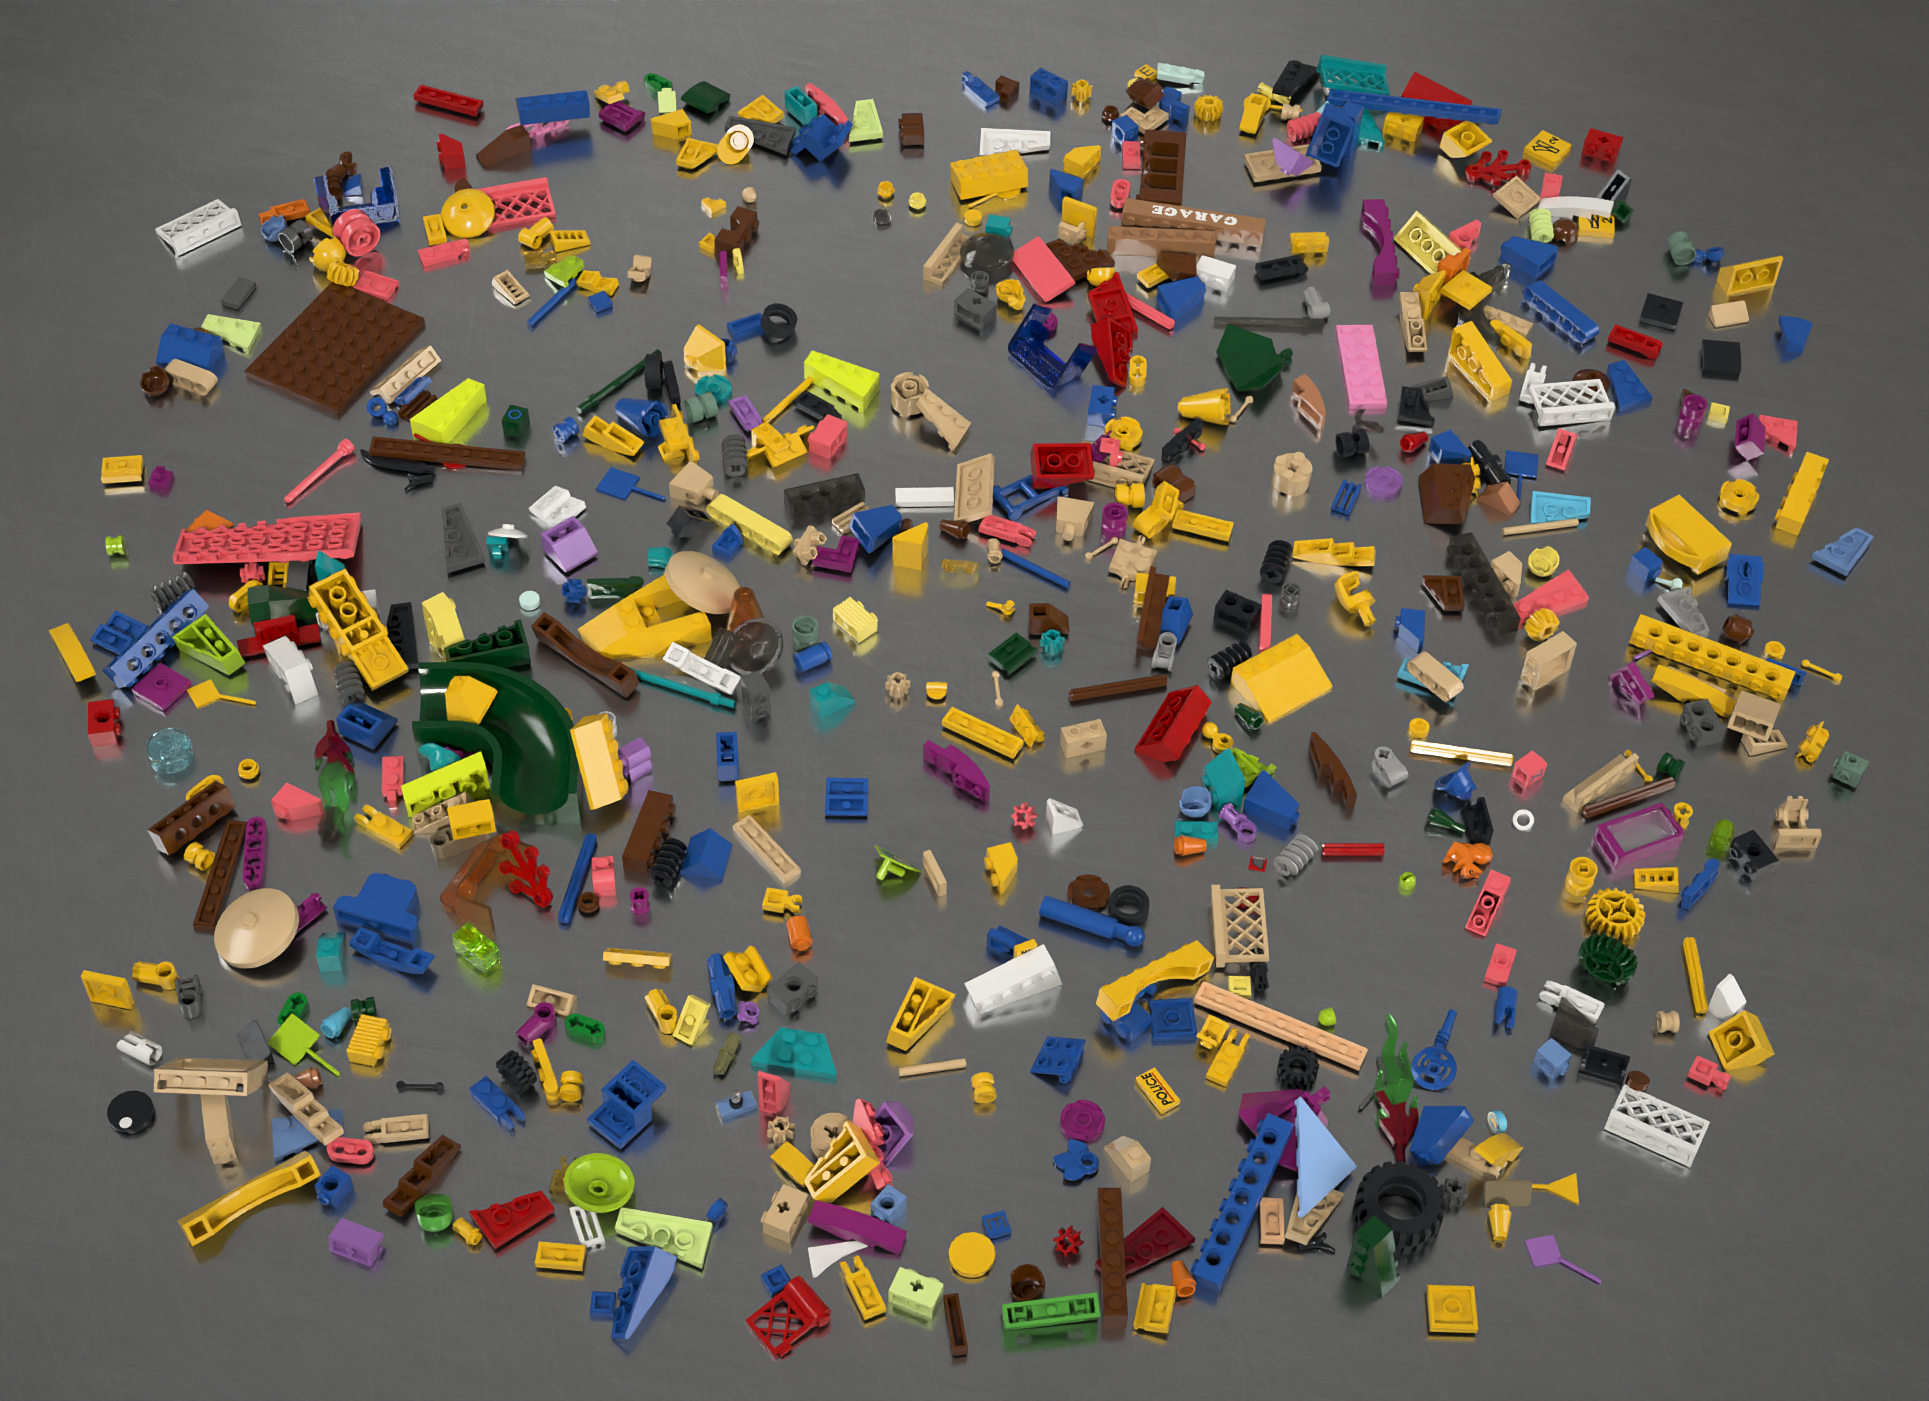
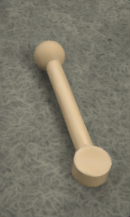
M1247 396L1244 404L1234 415L1230 416L1229 420L1231 422H1235L1243 409L1253 402L1252 396Z
M1112 537L1111 541L1092 553H1086L1085 559L1091 561L1094 555L1112 544H1117L1118 538Z
M993 671L992 677L994 678L997 697L995 705L1002 707L1003 700L1000 697L998 681L1000 674L998 671Z

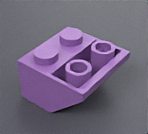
M574 516L541 534L543 551L565 573L598 555V551L587 530Z

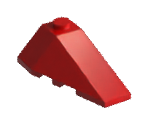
M1107 316L1091 325L1092 342L1111 382L1125 387L1128 376L1127 363L1131 359L1129 351L1133 348L1132 331Z

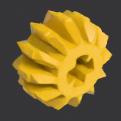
M1204 94L1203 97H1198L1194 104L1195 116L1199 117L1200 120H1206V122L1208 120L1212 122L1214 119L1218 120L1223 113L1222 100L1218 99V96L1213 97L1211 94L1210 96Z
M335 261L330 263L327 270V278L331 282L352 287L358 281L359 270L355 266Z
M1541 608L1539 611L1536 610L1533 615H1530L1531 617L1525 621L1526 625L1524 626L1531 639L1542 642L1544 639L1548 640L1551 635H1554L1553 633L1558 630L1557 626L1560 622L1553 611Z

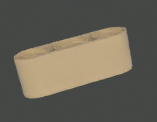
M173 359L164 369L170 384L204 396L218 382L216 375L212 372L178 359Z
M1425 651L1407 662V669L1411 675L1445 702L1451 700L1464 689L1463 683L1457 676Z

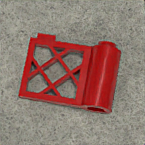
M797 1276L787 1283L782 1292L745 1321L774 1357L778 1354L782 1357L793 1349L791 1344L812 1327L826 1325L831 1318V1310L802 1276ZM784 1300L788 1304L787 1313H774L775 1305L780 1301ZM760 1317H770L768 1328H758L754 1322ZM773 1318H786L785 1330L772 1329ZM790 1319H800L804 1323L798 1330H789ZM771 1334L784 1335L783 1342L774 1348L770 1343Z

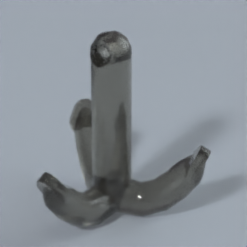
M1359 409L1355 413L1354 419L1356 423L1353 425L1352 431L1364 428L1379 434L1384 432V428L1379 423L1361 419L1365 409Z

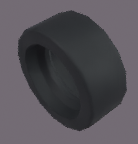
M774 303L764 309L760 323L765 333L771 337L784 339L793 334L798 319L793 309L781 303ZM769 317H781L789 325L781 326L775 324Z
M661 354L645 355L644 375L646 389H662L663 361Z
M1124 885L1118 887L1110 895L1108 914L1110 917L1118 919V923L1129 927L1139 926L1147 919L1150 906L1149 897L1145 891L1136 886ZM1123 899L1135 900L1141 905V910L1134 914L1123 913L1117 909L1116 903Z

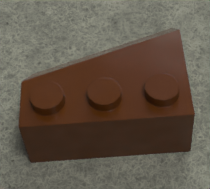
M1470 464L1431 465L1419 475L1425 522L1434 524H1464L1475 483L1472 466Z

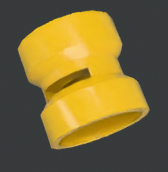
M197 842L190 844L184 853V860L195 864L202 871L207 870L215 859V854L212 851L204 849Z
M569 1070L561 1074L560 1082L562 1086L559 1088L558 1094L560 1099L568 1102H575L581 1099L582 1089L580 1086H582L584 1079L581 1073Z
M981 1072L972 1076L971 1083L975 1089L973 1092L974 1100L982 1104L995 1100L996 1090L993 1087V1075L989 1072Z

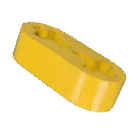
M1136 355L1130 359L1129 383L1135 387L1143 386L1146 381L1147 361L1143 356Z

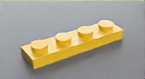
M951 707L942 719V726L1014 759L1024 744L1023 739L954 707Z

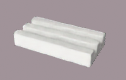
M578 1206L570 1207V1214L580 1245H586V1250L590 1246L595 1248L597 1244L604 1245L605 1240L596 1213L590 1212L598 1236L593 1238L585 1210ZM577 1211H580L588 1241L584 1240L576 1215Z

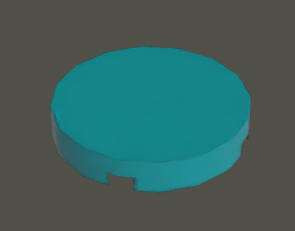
M713 374L711 377H708V375L704 376L695 384V395L699 399L702 394L711 392L717 405L723 404L732 396L731 382L726 377Z

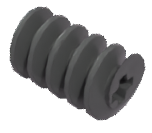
M732 434L725 437L721 444L723 469L727 475L738 477L746 472L745 468L748 465L745 438L742 435Z
M183 572V578L180 575H176L175 581L170 578L168 579V584L163 581L160 583V587L154 585L153 591L149 589L154 603L160 610H163L162 603L170 607L171 599L175 602L177 597L181 596L184 592L193 588L196 590L187 572Z
M345 661L338 664L333 670V676L340 702L344 706L362 703L365 700V691L357 666L353 661Z

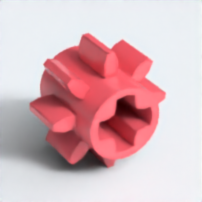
M248 562L244 566L245 569H240L242 583L245 582L246 584L251 580L259 582L260 580H265L263 566L256 562Z
M1027 802L1022 803L1021 807L1019 805L1015 806L1014 810L1016 812L1011 815L1015 821L1014 826L1022 825L1023 830L1028 828V825L1034 826L1036 824L1034 819L1039 816L1035 813V806L1029 807Z

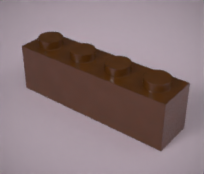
M648 790L622 855L623 869L644 874L649 873V868L656 858L657 850L662 846V837L669 830V819L675 815L676 804L673 803V795Z

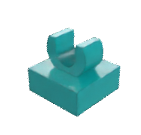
M507 537L486 538V545L488 550L492 551L494 559H502V551H509Z

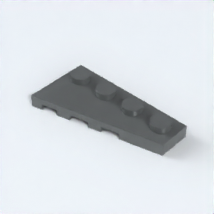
M730 115L724 126L727 133L733 126L744 125L751 130L754 137L753 143L787 155L796 134V127Z
M461 503L442 508L447 573L484 563V555Z

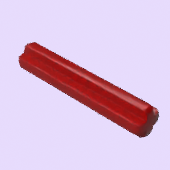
M1383 843L1322 844V855L1382 856L1385 853Z

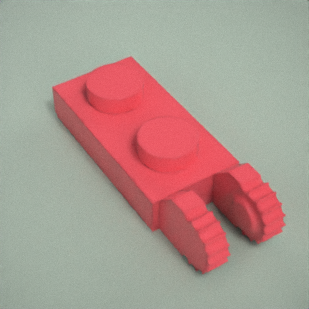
M994 515L984 517L979 526V532L1016 542L1022 547H1029L1032 543L1031 538L1033 539L1036 535L1035 530Z

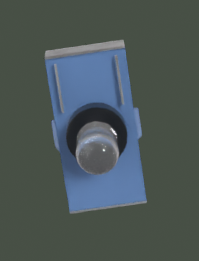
M733 1090L731 1097L716 1102V1108L723 1121L757 1109V1103L751 1090L741 1094L738 1090Z

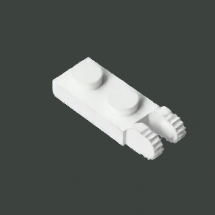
M1531 363L1522 387L1520 401L1534 404L1528 390L1529 385L1544 384L1547 366H1542L1540 373L1534 372L1535 363Z
M1548 980L1545 983L1546 990L1541 991L1539 994L1541 1001L1549 1005L1555 1004L1554 1006L1596 1024L1605 1006L1603 1002L1554 981Z

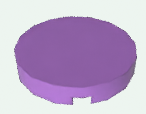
M1375 466L1369 469L1364 481L1366 490L1380 498L1396 496L1402 490L1403 484L1402 475L1396 469L1385 466V468Z

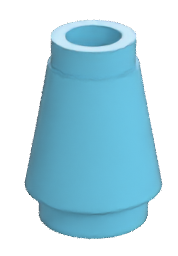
M342 1007L325 1018L320 1026L322 1033L328 1038L338 1037L352 1017V1011L347 1007Z

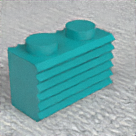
M798 86L785 91V109L793 114L801 124L808 125L813 117L818 116V104Z

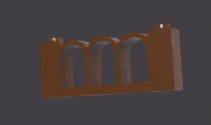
M1145 129V135L1141 136L1140 147H1143L1140 195L1136 194V200L1182 206L1187 133Z

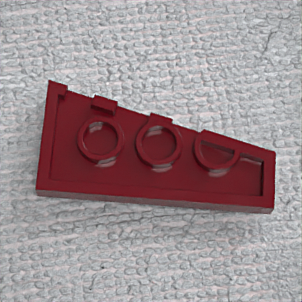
M1160 1208L1124 1238L1126 1275L1195 1243V1237L1166 1209ZM1099 1259L1095 1262V1268L1101 1273V1261Z

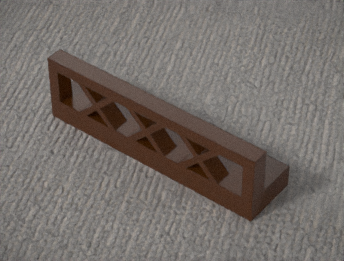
M1150 566L1136 648L1148 651H1155L1162 623V611L1165 607L1170 575L1157 574L1156 567Z

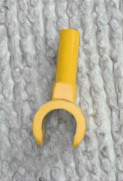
M1008 600L1004 605L989 601L986 604L988 607L1001 610L1006 616L1015 610V608H1012L1015 605L1012 600Z

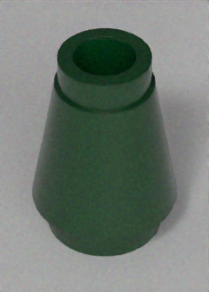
M1243 703L1236 705L1234 712L1248 729L1257 730L1262 726L1264 717L1260 711Z

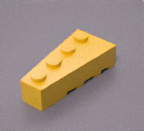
M1806 452L1799 471H1795L1791 482L1794 483H1790L1786 492L1788 497L1784 496L1780 507H1783V509H1778L1775 520H1778L1777 529L1796 536L1799 535L1822 481L1829 459Z

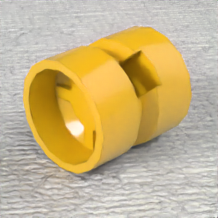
M1127 483L1115 484V502L1123 504L1126 508L1129 505L1133 508H1144V484L1132 483L1131 486H1128Z
M1577 857L1572 860L1564 883L1566 890L1570 894L1582 897L1591 892L1598 871L1597 865L1593 860L1586 857Z

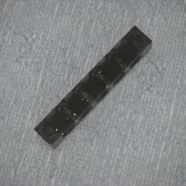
M1472 532L1450 537L1447 554L1454 561L1455 568L1460 572L1463 583L1468 586L1472 599L1476 600L1480 613L1485 616L1489 629H1492L1495 636L1517 631L1521 617Z

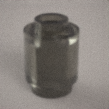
M332 806L324 809L317 824V833L322 838L332 839L333 836L337 835L344 819V814L339 808Z

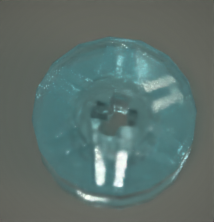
M167 728L159 730L146 743L149 763L154 770L160 773L170 774L185 769L193 759L190 738L186 732L180 729Z

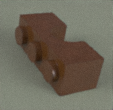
M737 206L730 216L731 230L722 228L714 239L715 253L719 254L720 251H727V257L733 258V249L740 248V252H742L745 243L750 240L751 234L759 226L757 212Z

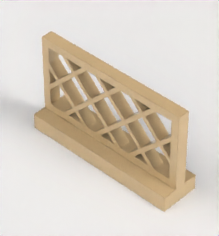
M1082 440L1081 443H1090L1092 445L1094 442ZM1123 451L1122 458L1129 460L1122 461L1121 463L1118 462L1117 467L1109 466L1111 456L1109 455L1102 463L1092 461L1094 479L1089 481L1114 488L1117 483H1127L1128 486H1131L1132 483L1144 484L1155 464V459ZM1139 463H1144L1148 465L1141 467ZM1134 465L1135 468L1128 469L1127 466Z
M1211 885L1216 968L1225 967V963L1269 962L1263 888L1220 889V885ZM1234 896L1238 900L1230 904L1225 900V897ZM1249 896H1259V900L1254 904L1248 901L1247 898ZM1241 903L1249 907L1244 913L1236 908ZM1253 911L1261 916L1256 921L1248 917ZM1231 912L1239 916L1234 922L1226 917ZM1243 920L1251 925L1246 930L1238 926ZM1255 928L1262 933L1257 939L1249 934ZM1232 929L1240 933L1236 939L1228 935ZM1244 937L1252 942L1247 948L1239 943ZM1235 946L1242 952L1239 955H1229V951ZM1258 946L1264 951V954H1254L1251 950Z

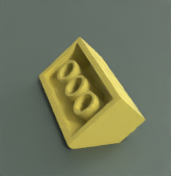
M1418 211L1412 215L1393 238L1430 274L1437 272V265L1441 259H1445L1449 254L1455 256L1458 252L1462 251L1436 225Z

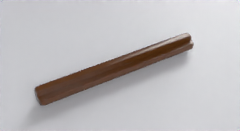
M1165 674L1074 688L1070 689L1068 694L1070 701L1163 687L1167 686L1168 679Z
M1666 777L1583 807L1582 814H1584L1585 818L1596 816L1673 789L1676 782L1673 777Z

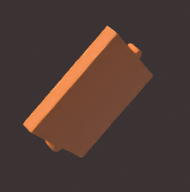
M206 510L198 518L194 519V522L186 529V532H193L198 527H205L208 531H213L218 528V525H225L227 529H231L234 523Z

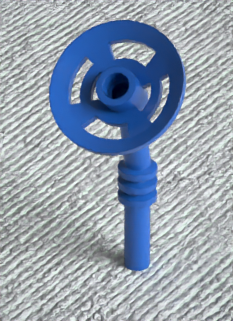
M1449 1010L1442 1029L1438 1030L1434 1040L1435 1046L1420 1050L1412 1060L1411 1072L1413 1078L1420 1086L1426 1089L1439 1090L1451 1084L1456 1076V1061L1452 1054L1444 1049L1448 1044L1451 1036L1450 1030L1457 1015L1455 1010ZM1426 1054V1056L1422 1059L1420 1066L1417 1067V1063L1421 1056ZM1441 1054H1444L1448 1059L1443 1060ZM1429 1059L1427 1061V1066H1424L1425 1061ZM1448 1067H1450L1449 1075L1442 1080L1441 1078L1446 1074ZM1425 1073L1427 1076L1433 1077L1434 1083L1424 1080L1420 1075Z

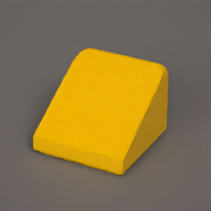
M666 442L658 446L664 461L685 455L683 449L669 452Z

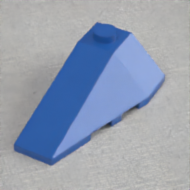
M656 1246L628 1247L620 1272V1277L623 1278L622 1288L618 1289L617 1297L621 1299L620 1306L614 1313L611 1338L626 1340L630 1338L670 1280L675 1270L676 1256Z

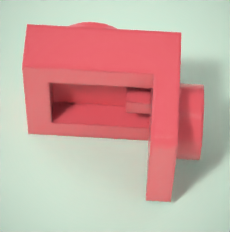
M1103 437L1101 439L1100 452L1111 453L1109 466L1117 467V463L1122 462L1123 451H1119L1121 440Z

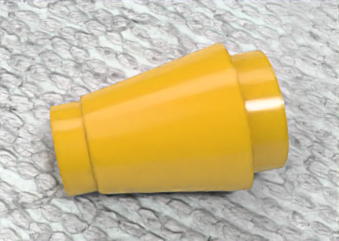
M1504 1204L1491 1205L1490 1211H1488L1493 1239L1497 1241L1507 1240L1512 1212L1509 1211V1206Z

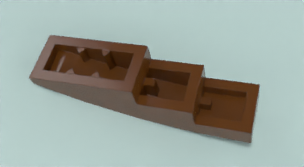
M1311 732L1309 747L1319 777L1328 776L1332 792L1342 793L1346 808L1355 807L1357 793L1343 764L1329 745L1316 732Z
M441 1135L414 1160L413 1168L398 1180V1187L383 1200V1207L402 1217L415 1205L416 1200L422 1197L439 1178L461 1149V1145Z

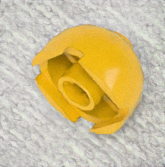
M332 235L333 239L325 238L312 251L315 254L313 258L309 257V261L316 268L327 272L331 262L344 263L343 261L346 257L344 245L334 235Z

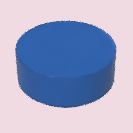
M719 1198L711 1206L706 1217L716 1222L726 1211L728 1203Z

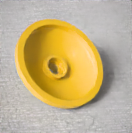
M463 189L453 193L445 201L441 210L444 227L450 234L459 238H473L481 235L491 226L495 216V209L491 199L487 194L477 189Z

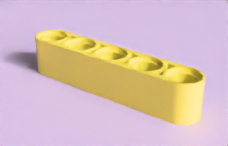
M719 494L706 506V510L712 518L726 526L734 524L741 535L776 555L781 554L793 542V538L788 531L724 494Z

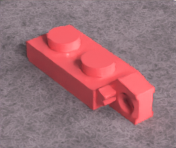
M461 239L418 250V255L422 265L426 267L457 259L462 253L469 252L470 247L467 239Z
M404 756L382 757L383 797H387L389 808L397 807L398 796H402Z

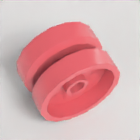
M351 209L344 212L338 217L332 230L333 235L342 242L345 250L353 256H363L372 251L379 242L381 235L377 225L359 209Z

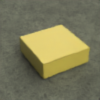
M1711 403L1708 420L1726 424L1730 406Z
M1228 976V991L1243 998L1251 999L1250 976Z

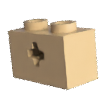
M1101 719L1061 728L1060 745L1066 759L1106 749L1107 733Z
M783 1184L780 1191L774 1193L771 1200L772 1205L769 1210L766 1209L764 1211L761 1223H763V1233L789 1243L809 1207V1194Z

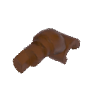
M349 151L340 155L339 164L326 171L325 184L328 186L331 202L336 203L342 199L340 186L342 179L346 175L357 173V164L352 163V153Z

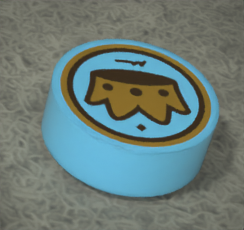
M1500 1110L1489 1112L1488 1124L1492 1132L1495 1134L1505 1132L1507 1129L1505 1115Z

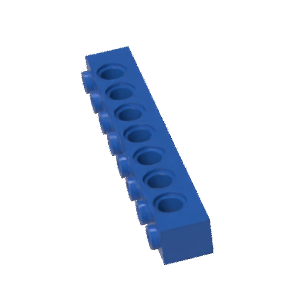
M1270 1113L1267 1114L1265 1120H1260L1256 1132H1258L1256 1140L1251 1139L1247 1148L1249 1155L1247 1159L1242 1158L1238 1167L1240 1174L1237 1179H1232L1228 1189L1231 1193L1228 1199L1224 1198L1220 1205L1219 1211L1221 1215L1219 1219L1214 1218L1209 1230L1212 1234L1209 1240L1205 1238L1202 1243L1200 1260L1195 1259L1190 1272L1193 1273V1278L1197 1284L1219 1293L1293 1133V1123ZM1272 1139L1275 1143L1266 1144L1264 1140ZM1262 1158L1266 1162L1264 1164H1257L1254 1160ZM1247 1178H1253L1257 1182L1254 1184H1248L1245 1180ZM1244 1198L1247 1200V1203L1239 1204L1236 1202V1199ZM1228 1218H1235L1238 1222L1236 1224H1229L1226 1220ZM1219 1238H1225L1229 1242L1225 1245H1221L1217 1242V1240ZM1215 1258L1219 1263L1217 1265H1210L1207 1261Z

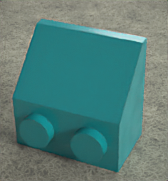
M1228 748L1204 767V773L1201 776L1202 785L1210 792L1211 803L1215 804L1218 811L1223 810L1222 807L1224 808V805L1227 803H1231L1234 807L1240 806L1243 799L1245 778L1230 748Z

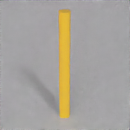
M811 377L806 378L762 419V423L766 421L770 423L805 391L814 380Z

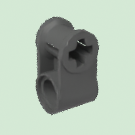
M194 975V978L185 980L175 979L178 1002L183 1016L188 1019L197 1018L202 1013V992L199 976Z

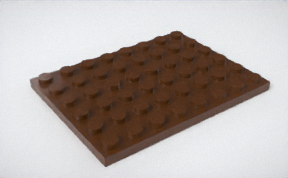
M331 282L245 370V375L338 416L425 324V319L351 287Z

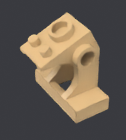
M1788 796L1776 809L1775 816L1776 820L1780 823L1781 829H1778L1773 841L1775 848H1817L1822 837L1821 829H1808L1805 821L1808 820V809L1806 808L1808 799H1803V796H1798V799ZM1789 824H1797V829H1791Z

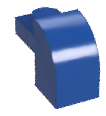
M1167 86L1162 91L1164 97L1159 101V108L1169 113L1168 119L1172 117L1186 123L1189 119L1190 106L1181 102L1182 92Z

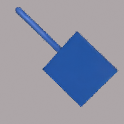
M1506 450L1504 471L1507 474L1519 475L1517 498L1520 501L1522 476L1537 478L1538 454Z
M610 467L596 488L597 491L626 500L632 490L661 500L666 499L665 496L635 487L640 479L639 476Z

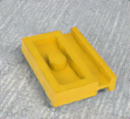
M142 455L103 458L102 484L142 481L144 461Z
M1141 1284L1133 1322L1135 1330L1141 1328L1145 1331L1168 1334L1176 1297L1175 1286Z

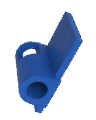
M1729 555L1723 570V579L1728 581V604L1760 607L1761 583L1763 582L1764 562H1762L1761 556Z

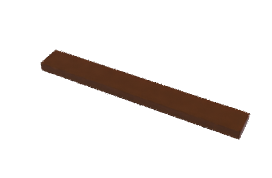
M375 436L372 437L369 455L520 471L523 470L526 457L524 451Z

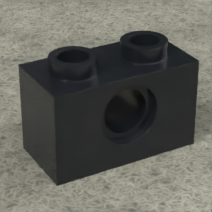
M1754 829L1733 838L1728 850L1731 857L1739 863L1744 873L1753 882L1774 873L1779 859Z

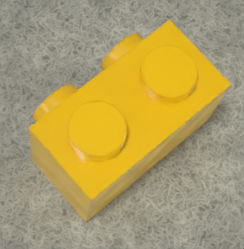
M490 799L447 808L453 840L496 832Z

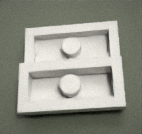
M554 486L530 506L529 510L536 517L554 527L572 516L576 517L586 508L584 501L571 497L568 490Z

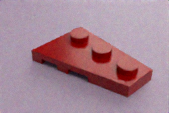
M537 1191L514 1198L513 1201L501 1205L496 1203L484 1210L478 1211L475 1209L469 1211V1214L494 1249H497L555 1212V1209L542 1191Z

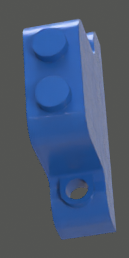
M373 873L367 878L358 896H341L333 906L336 920L415 943L420 936L419 919L413 915L419 903L415 884L409 880L397 879L389 874Z

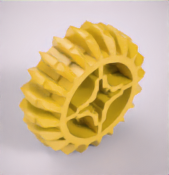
M1607 887L1604 891L1599 890L1597 894H1593L1588 902L1586 910L1587 924L1591 925V931L1598 930L1597 933L1600 935L1604 933L1608 937L1613 935L1615 939L1618 940L1620 938L1624 942L1627 938L1632 939L1643 927L1645 919L1644 905L1639 904V898H1633V893L1627 894L1625 889L1618 891L1617 887H1615L1611 891Z

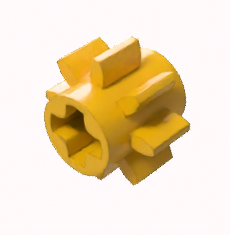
M1078 80L1076 84H1072L1071 96H1075L1076 100L1085 101L1088 97L1091 98L1092 85H1089L1086 80Z

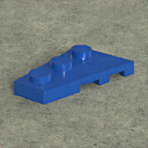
M1625 360L1608 364L1607 371L1615 391L1614 396L1618 402V411L1652 401L1653 396Z

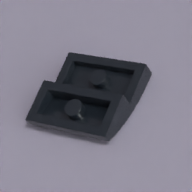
M1702 339L1701 358H1703V372L1740 375V342Z

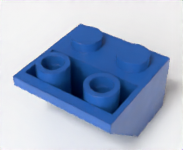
M365 703L348 704L336 717L341 735L371 749H375L398 722L397 718Z

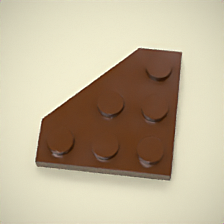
M1062 240L1046 243L1047 247L1074 281L1087 277V271L1089 270L1090 273L1092 268L1115 267V261L1106 250H1090L1088 246L1075 243L1074 246L1067 245Z

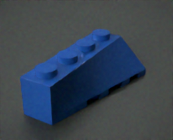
M587 90L515 98L521 125L590 118Z

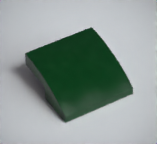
M702 81L688 89L681 96V100L706 113L718 110L720 103L729 101L731 94L706 81Z

